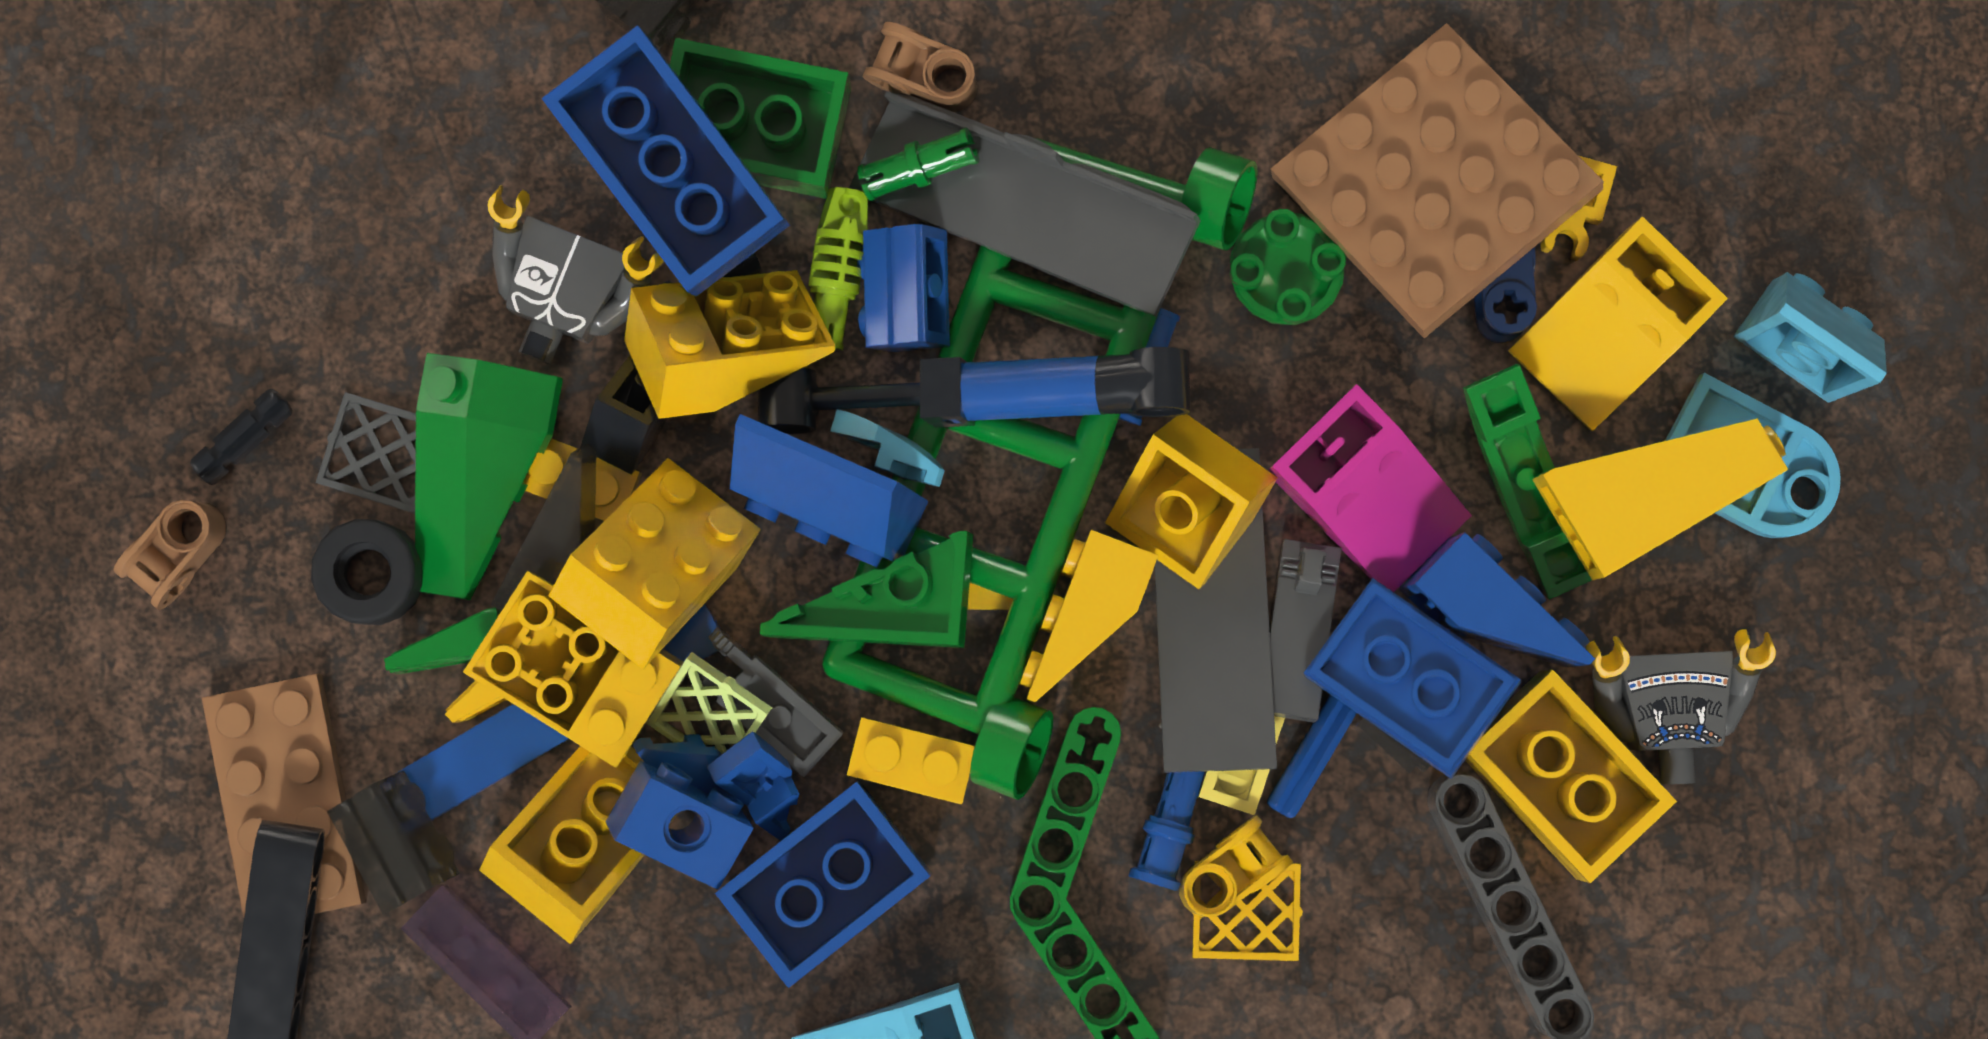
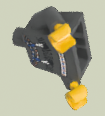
M1746 629L1737 631L1734 636V643L1739 654L1734 660L1732 651L1629 656L1628 651L1617 636H1613V650L1609 654L1601 656L1600 649L1595 641L1589 642L1586 645V650L1596 658L1592 662L1594 665L1592 671L1594 708L1611 732L1619 740L1627 742L1629 750H1658L1660 784L1663 785L1696 783L1694 748L1723 746L1725 737L1735 731L1749 706L1762 669L1768 667L1776 656V649L1769 632L1764 634V641L1759 647L1749 649L1750 638Z

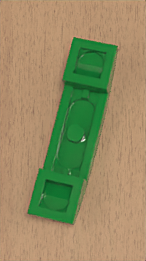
M1519 364L1512 365L1463 387L1472 424L1495 489L1528 564L1545 597L1550 600L1592 581L1532 480L1542 473L1554 469V465L1538 427L1537 420L1541 418L1521 366Z

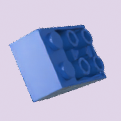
M1465 532L1449 538L1399 588L1420 611L1456 635L1563 667L1586 666L1596 659L1584 648L1590 642L1587 636L1575 624L1564 617L1557 622L1541 606L1546 601V598L1540 590L1523 576H1519L1514 580L1498 565L1503 559L1500 552L1479 534H1476L1472 539Z

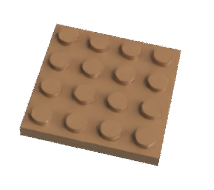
M1447 23L1270 168L1272 178L1321 230L1344 251L1351 262L1423 338H1426L1603 190L1604 183Z

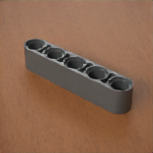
M1454 774L1452 779L1446 775L1440 776L1432 783L1428 790L1427 803L1429 811L1532 1023L1539 1032L1551 1039H1584L1590 1033L1594 1023L1592 1005L1487 790L1479 780L1469 775ZM1460 783L1470 792L1471 805L1462 816L1453 817L1445 809L1444 795L1452 785ZM1488 837L1496 845L1497 857L1489 868L1478 870L1471 862L1470 850L1478 839ZM1515 891L1522 899V913L1515 921L1503 923L1496 912L1497 901L1504 893ZM1543 945L1549 956L1548 966L1541 974L1528 976L1523 968V956L1532 946ZM1569 999L1575 1010L1573 1021L1566 1028L1560 1030L1553 1029L1549 1021L1551 1007L1558 1000Z

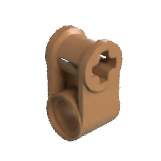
M893 22L884 23L881 33L885 37L873 66L866 67L862 75L866 81L893 94H907L952 112L961 111L972 103L976 97L978 86L973 63L965 53L959 49L931 40L906 26ZM955 69L964 73L966 79L963 85L956 91L946 92L935 86L938 75L945 70Z
M187 500L170 503L162 510L143 535L123 552L117 560L113 571L121 578H131L152 597L151 604L157 610L166 608L181 595L190 584L194 574L222 543L226 534V522L223 514L217 507L209 503ZM195 512L201 519L202 531L199 537L190 543L183 535L182 524L187 515Z

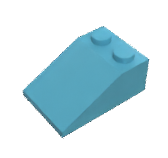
M1786 272L1771 281L1733 337L1828 403L1881 383L1887 374L1885 340L1871 330L1873 323L1855 309L1843 307L1841 310L1823 297L1825 294L1823 287L1813 279L1799 273L1792 276Z

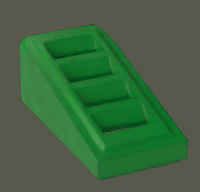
M497 606L487 608L392 653L391 656L384 659L386 671L401 675L469 663L503 608Z

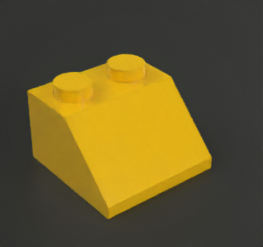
M1188 414L1176 416L1152 435L1105 523L1141 549L1159 555L1157 558L1159 562L1197 589H1200L1252 523L1278 477Z

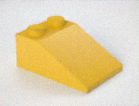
M580 746L492 843L479 869L480 872L569 944L577 938L644 857V854L615 841L605 822L640 760L643 761L632 746L617 768ZM677 814L674 815V817L671 819L670 823H671V822L673 821V819L677 816Z

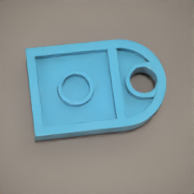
M1706 373L1699 375L1665 441L1758 418L1762 427L1766 425L1771 427L1780 438L1786 453L1782 460L1788 468L1787 471L1720 509L1715 514L1756 535L1768 538H1787L1799 535L1819 525L1832 511L1840 491L1841 476L1839 464L1827 441L1806 425ZM1798 477L1811 479L1819 489L1818 502L1810 510L1798 507L1792 500L1791 487Z

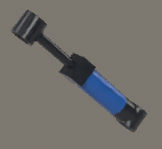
M1149 347L1131 351L1130 354L969 363L961 357L920 359L919 383L819 388L816 384V371L803 367L758 390V422L786 434H802L816 430V416L819 414V410L920 406V418L935 428L975 426V420L1126 413L1143 417L1180 416L1190 413L1189 351L1175 347Z

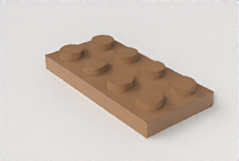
M312 674L202 697L243 917L245 914L253 849L257 831L262 820L324 829L325 843L315 914L366 903L322 674Z

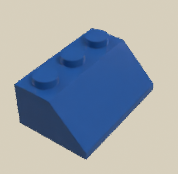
M742 414L738 417L734 432L730 490L748 498L743 509L776 523L780 513L798 520L795 532L824 545H827L831 535L850 543L845 554L878 568L882 558L893 562L895 559L905 555L928 504V500L899 482Z

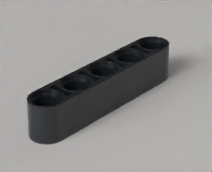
M262 820L253 849L227 1039H297L325 843V831L322 828Z

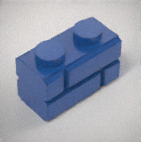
M923 224L864 230L863 248L860 250L863 252L862 260H857V267L861 268V277L864 280L865 305L860 309L858 322L860 331L865 337L866 348L888 352H904L949 347L947 230Z

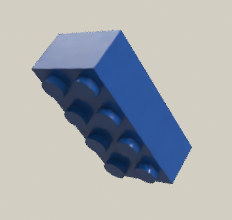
M638 25L541 98L688 293L698 296L790 226L651 39Z

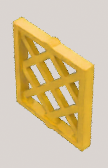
M1292 863L1268 885L1263 886L1261 891L1247 905L1242 900L1236 905L1241 911L1226 925L1217 916L1208 917L1220 931L1205 945L1199 940L1200 920L1204 916L1192 913V958L1299 961L1300 917L1303 913L1300 907L1301 864ZM1208 872L1199 875L1194 881L1193 896L1195 900L1204 907H1211L1218 903L1223 893L1220 879ZM1205 874L1221 889L1206 904L1200 899L1201 878ZM1289 876L1293 881V901L1287 906L1273 890ZM1268 896L1282 912L1266 926L1252 910ZM1247 916L1261 932L1245 946L1231 930ZM1288 917L1292 921V942L1286 947L1272 931ZM1226 936L1239 951H1216L1211 949ZM1267 937L1280 952H1253V950Z

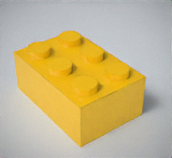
M667 458L570 554L548 596L636 665L644 669L733 574L761 529L679 465Z
M1554 670L1539 671L1508 700L1465 759L1469 766L1574 878L1587 883H1592L1677 802Z

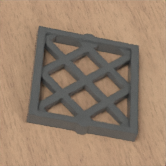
M345 392L333 430L327 437L328 445L315 483L415 514V495L409 498L400 480L416 471V448L412 442L416 440V431L408 434L400 417L416 422V414ZM361 405L386 412L387 414L369 422ZM354 408L362 427L344 436L342 428L347 412ZM392 420L401 438L382 447L374 429ZM367 434L375 452L357 461L348 443ZM406 446L414 464L396 473L387 454ZM341 447L350 465L331 474L329 468L334 452ZM380 459L389 477L370 486L361 468ZM354 472L362 489L336 481ZM393 484L402 502L375 493Z

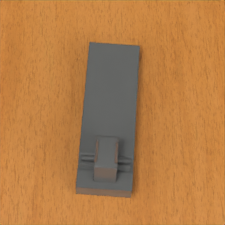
M1284 539L1281 543L1269 626L1274 716L1313 723L1318 720L1322 688L1306 678L1304 671L1330 636L1342 548Z

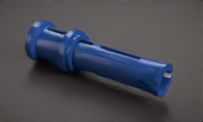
M1205 771L1167 773L1155 815H1149L1148 820L1144 821L1142 829L1147 832L1138 865L1137 867L1130 868L1129 877L1179 892L1181 883L1176 878L1185 847L1194 841V828L1189 826Z

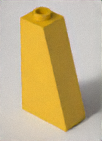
M1757 418L1554 468L1532 480L1592 580L1605 578L1787 471L1788 468L1782 460L1786 453L1780 438L1771 427L1767 425L1762 427Z

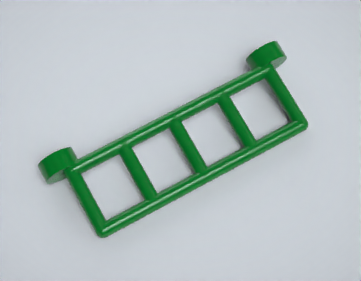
M1038 139L1058 152L1065 162L1091 166L1183 203L1192 212L1196 213L1201 220L1192 239L1194 241L1225 251L1229 250L1237 241L1250 212L1258 173L1257 164L1253 160L1208 147L1198 157L1185 185ZM980 245L949 326L950 346L941 348L937 358L961 357L968 363L973 362L995 303L1109 340L1110 344L1105 356L1130 354L1133 350L1146 348L1157 316L1146 314L1126 305L1122 308L1009 271L1008 268L1012 258ZM919 406L907 438L920 445L935 459L946 431L950 430L1062 469L1026 566L984 550L972 548L970 583L1013 598L977 696L862 653L866 645L865 642L829 641L822 661L823 669L834 680L979 734L971 760V781L982 787L1019 800L1031 788L1045 759L1053 730V714L1050 710L1015 698V694L1121 414L1083 415L1075 436L1022 418L975 420V426L935 428L920 418ZM892 475L891 478L922 497L926 484L902 479L895 475ZM917 527L905 555L912 551L917 554L950 538ZM882 558L878 568L860 561L854 578L872 569H884L893 562Z

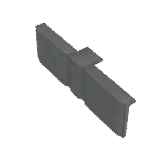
M888 91L886 92L885 97L889 100V104L860 165L903 152L904 145L913 141H918L922 145L959 132L965 127L971 132L975 144L955 150L954 152L971 147L972 150L977 149L979 163L975 165L970 164L933 177L932 184L919 188L916 184L879 196L877 199L872 200V202L933 227L947 230L950 234L975 242L1001 255L1031 265L1043 272L1155 317L1157 316L1201 221L1197 214L1192 212L1189 207L1177 200L1091 166L1065 162L1058 152L1036 138L1022 134H1010L1008 132L1004 134L990 126L919 98L902 93L893 94ZM856 171L849 188L863 191L861 185L882 177L867 181L866 178L859 180L858 171Z

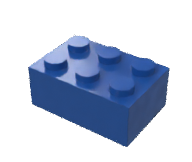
M859 780L715 894L785 985L790 988L928 879L932 872Z

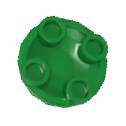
M1278 209L1272 211L1266 217L1257 219L1240 234L1231 253L1229 277L1237 298L1253 315L1272 324L1297 325L1317 318L1334 303L1343 284L1346 256L1344 251L1311 218L1303 214L1294 213L1288 209Z

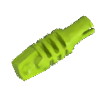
M836 186L829 189L816 230L808 287H810V293L815 294L814 304L836 345L835 350L843 351V337L849 300H855L856 295H859L862 277L861 268L857 267V260H862L863 252L860 250L863 248V231L868 230V198L864 191Z

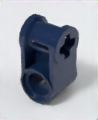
M1535 247L1474 297L1477 329L1484 338L1491 342L1503 344L1515 340L1532 323L1536 316ZM1501 302H1505L1507 311L1517 312V316L1510 324L1506 323L1504 314L1494 313V310Z

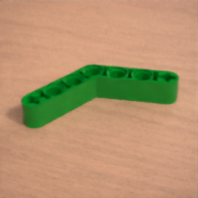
M1090 707L1076 713L1067 726L1010 892V909L1015 920L1095 1039H1122L1115 1028L1108 1037L1104 1036L1102 1030L1119 1025L1129 1012H1133L1136 1017L1125 1021V1024L1135 1039H1159L1155 1029L1067 900V895L1121 738L1120 725L1115 716L1104 708ZM1094 716L1103 719L1102 729L1110 733L1107 744L1097 743L1090 758L1091 760H1102L1098 773L1081 763H1066V757L1070 749L1081 756L1085 745V738L1077 734L1080 723L1091 724ZM1072 772L1084 774L1091 784L1089 798L1078 806H1070L1062 802L1057 791L1061 778ZM1053 828L1066 831L1072 840V849L1069 855L1063 860L1056 862L1045 859L1038 849L1039 839L1042 834ZM1031 885H1042L1053 896L1051 909L1040 917H1031L1025 914L1019 906L1021 892ZM1066 934L1080 937L1086 945L1083 959L1072 966H1064L1058 963L1052 955L1055 941ZM1098 984L1110 985L1118 992L1116 1008L1105 1015L1092 1013L1085 1005L1088 991Z

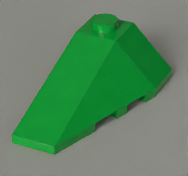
M434 353L426 354L416 407L415 548L422 563V587L420 592L471 600L501 540L499 529L513 501L520 502L528 486L523 481L537 453L544 454L553 436L563 378L478 359Z

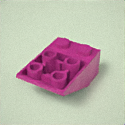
M1357 384L1268 469L1269 472L1278 477L1276 483L1339 548H1342L1341 550L1371 580L1374 578L1393 592L1472 516L1400 427Z

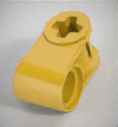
M1257 814L1222 839L1213 851L1189 868L1182 876L1179 896L1183 905L1191 913L1204 917L1219 916L1227 912L1250 893L1252 894L1268 884L1293 863L1288 854L1281 855L1261 830L1262 820ZM1247 843L1258 856V858L1261 860L1262 865L1256 859V857L1253 855L1250 849L1247 847ZM1207 872L1219 878L1223 887L1221 899L1211 907L1201 906L1195 900L1192 890L1194 881L1198 876Z

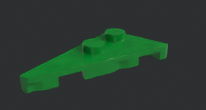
M957 531L950 534V539L917 554L912 551L895 559L890 566L884 569H872L831 588L833 592L804 605L797 603L779 611L772 619L760 624V635L772 638L964 648L973 534L968 531Z

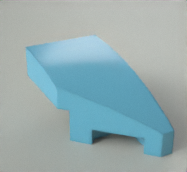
M837 409L830 431L863 446L879 449L874 467L902 479L940 487L945 470L920 445L872 421Z

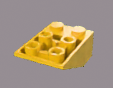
M1642 216L1603 252L1508 352L1590 431H1593L1671 357L1728 298Z
M797 270L722 277L698 296L688 293L681 283H663L631 288L624 342L659 419L715 412L835 351L836 345Z
M1093 530L1090 531L1086 542L1074 539L1061 572L1062 576L1071 579L1064 598L1053 594L1040 630L1050 633L1043 654L1032 650L1019 685L1030 688L1026 700L1033 703L1036 702L1138 611L1159 555Z
M528 570L463 673L617 768L684 662L662 649L644 669L640 668L551 599L548 595L554 585Z

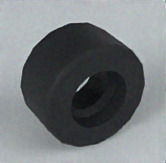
M354 519L336 526L320 541L312 558L311 581L318 600L332 615L355 624L383 625L401 618L416 604L422 587V563L415 548V542L405 531L379 520ZM364 550H376L382 553L390 566V578L387 585L380 592L373 595H362L356 592L350 586L347 579V567L350 560L357 553Z

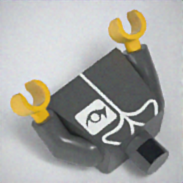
M500 185L488 201V212L495 220L493 224L492 258L498 291L502 298L507 301L506 308L511 313L531 321L519 353L551 365L563 334L589 344L595 336H607L627 321L631 288L649 286L651 281L650 274L661 266L664 261L657 251L652 255L650 262L641 256L640 245L644 241L643 236L638 237L629 244L622 253L528 215L523 224L519 218L529 205V194L522 189L516 198V208H511L502 200L503 186Z

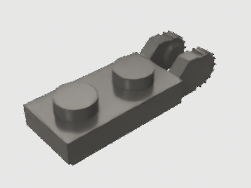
M716 627L708 637L712 641L713 646L722 655L727 656L741 668L734 677L736 682L772 707L756 734L777 750L795 771L805 777L843 735V730L756 654L752 657L736 640L719 627ZM698 672L704 686H718ZM716 695V702L727 710L722 695ZM732 696L737 710H752ZM741 719V722L749 730L755 719Z

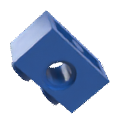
M640 760L605 821L614 840L719 890L754 829L741 810L744 804L722 789L713 787L708 794L690 785L693 781L692 777L671 764L661 762L657 769ZM684 810L695 811V817L687 827L683 829L669 828L671 819L677 813Z

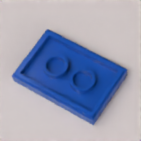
M1372 578L1304 671L1305 677L1450 779H1452L1521 683L1520 678L1374 578Z

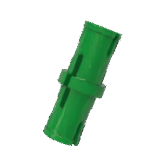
M965 127L959 132L922 145L918 141H913L904 145L903 152L868 164H861L857 168L859 180L866 178L867 181L882 177L861 185L868 200L872 201L879 196L916 184L919 188L932 184L933 177L970 164H978L979 154L977 149L972 150L971 147L954 152L955 150L975 144L974 138L969 129Z

